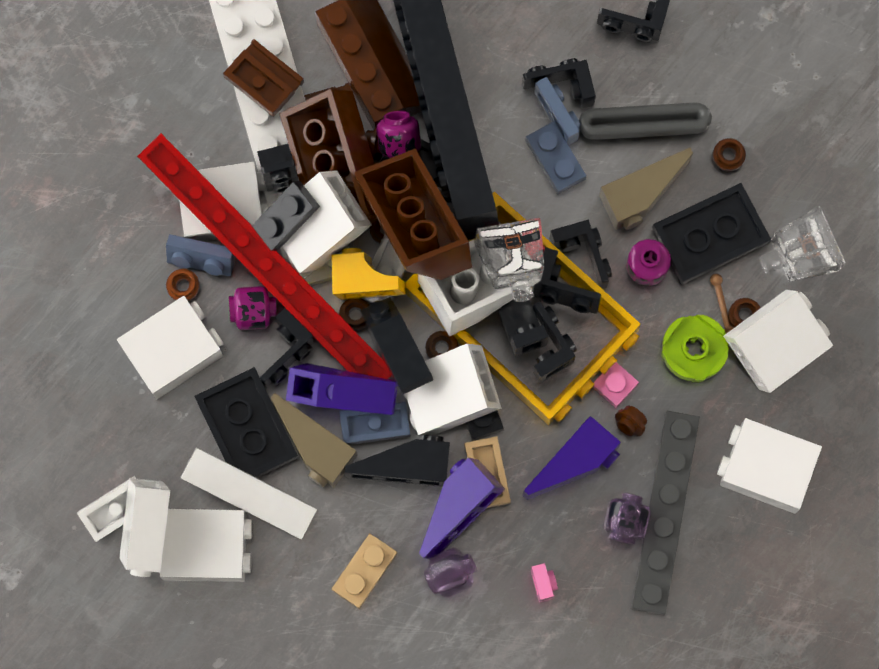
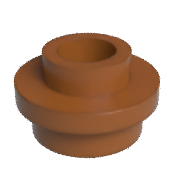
M178 269L168 277L166 288L168 294L174 300L185 296L190 301L198 294L200 283L194 272L188 269ZM180 282H188L189 288L186 291H179L177 286Z

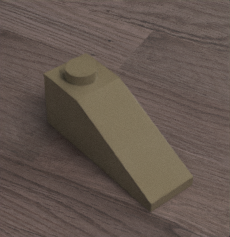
M687 148L601 186L599 197L615 230L622 227L629 230L643 222L642 218L646 217L690 163L693 155L691 148Z
M274 393L271 401L306 468L310 471L308 477L323 488L326 484L335 488L345 474V466L352 464L357 458V451Z

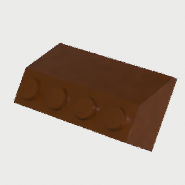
M337 0L315 11L317 25L345 78L350 83L351 89L373 130L384 119V115L389 112L406 111L410 116L421 112L408 56L378 0Z
M329 89L279 113L299 181L305 185L319 172L337 170L370 223L377 221L375 213L354 177V172L375 163L353 91Z
M416 149L354 172L355 179L407 272L442 280L472 268L469 241Z

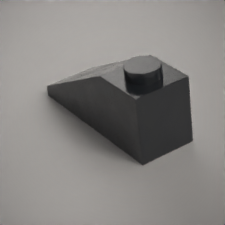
M391 297L376 301L360 310L370 337L402 394H406L434 380Z
M424 435L423 440L415 439L345 466V476L352 479L443 487L444 481L447 479L450 442H444V437Z

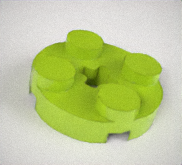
M705 315L678 318L668 327L662 340L661 356L666 366L677 377L695 383L703 382L715 376L722 369L728 358V343L723 337L726 334L725 330L717 321ZM698 340L702 343L700 349L704 353L692 356L688 353L689 347L686 343L689 341L695 343Z

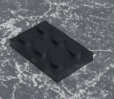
M742 183L658 221L652 226L659 242L668 249L671 257L670 263L682 285L771 242V238Z
M255 367L194 396L225 462L258 478L299 458Z

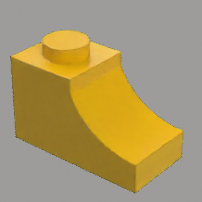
M345 248L342 249V254L331 255L333 295L339 299L406 295L405 281L398 276H388L377 272L372 265V258L365 252H362V249Z

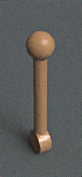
M713 274L710 277V282L715 286L725 327L724 330L727 334L733 327L730 324L721 287L723 278L720 274Z

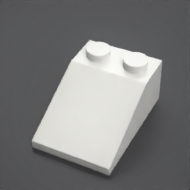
M507 223V224H505V225H503V226H501V227H510V226H509V224ZM480 236L470 241L472 268L442 280L418 274V283L449 337L479 323L541 280L535 268L499 274L498 269L511 260V250H507L505 247L487 248L484 240L503 239V237L483 238ZM522 247L523 258L529 259Z

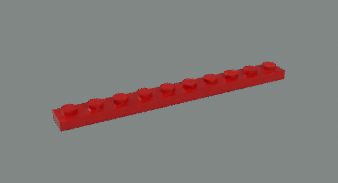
M162 133L137 156L347 371L389 379L392 376L384 360L277 251H271L252 225Z

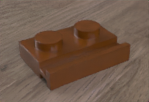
M255 39L251 41L249 47L243 50L223 73L226 80L272 117L289 101L298 87L304 84L303 77Z

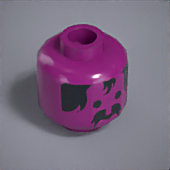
M389 112L377 124L379 151L385 157L392 158L416 149L417 152L421 149L419 122L413 116H410L408 112Z
M646 239L639 241L631 248L627 257L626 268L634 282L640 285L652 286L665 278L670 268L671 257L668 249L662 243Z
M263 286L237 288L234 296H229L230 322H235L240 330L267 328L270 324V317L277 316L276 298L269 297L268 290Z

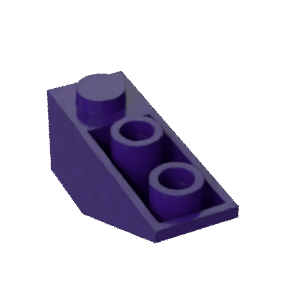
M305 363L290 367L286 401L315 407L393 415L398 385L394 380Z

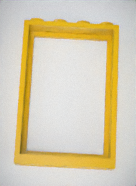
M495 191L492 193L498 221L502 225L508 223L512 227L513 225L528 222ZM535 228L534 230H531V231L534 233V232H537L538 230ZM540 233L539 241L544 248L558 251L556 263L562 265L559 277L568 285L600 293L601 299L598 312L619 330L610 342L549 406L482 346L490 372L549 426L554 420L560 423L572 410L569 404L577 395L582 399L595 385L592 379L599 372L604 375L607 373L608 369L618 361L614 356L622 348L628 351L640 338L637 332L641 323ZM414 273L405 282L406 295L445 330L418 283V274ZM465 329L453 335L460 345H481Z

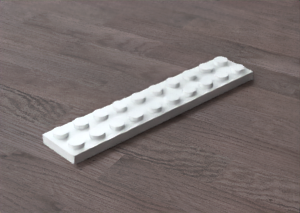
M209 0L228 67L255 39L297 73L276 0ZM234 86L258 172L262 170L257 151L288 144L279 113L306 101L301 86L298 87L295 94L274 117ZM265 185L264 193L268 207H270L282 193H275L274 190L267 192ZM282 246L280 248L282 256L290 264L288 254ZM332 259L317 271L299 274L310 286L331 281Z

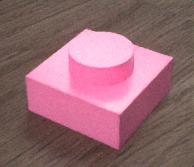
M616 362L608 369L605 375L602 373L595 380L593 389L612 406L617 408L637 387L639 382Z
M545 563L532 566L530 571L539 603L552 600L554 597L553 591L558 590L553 570L547 571Z

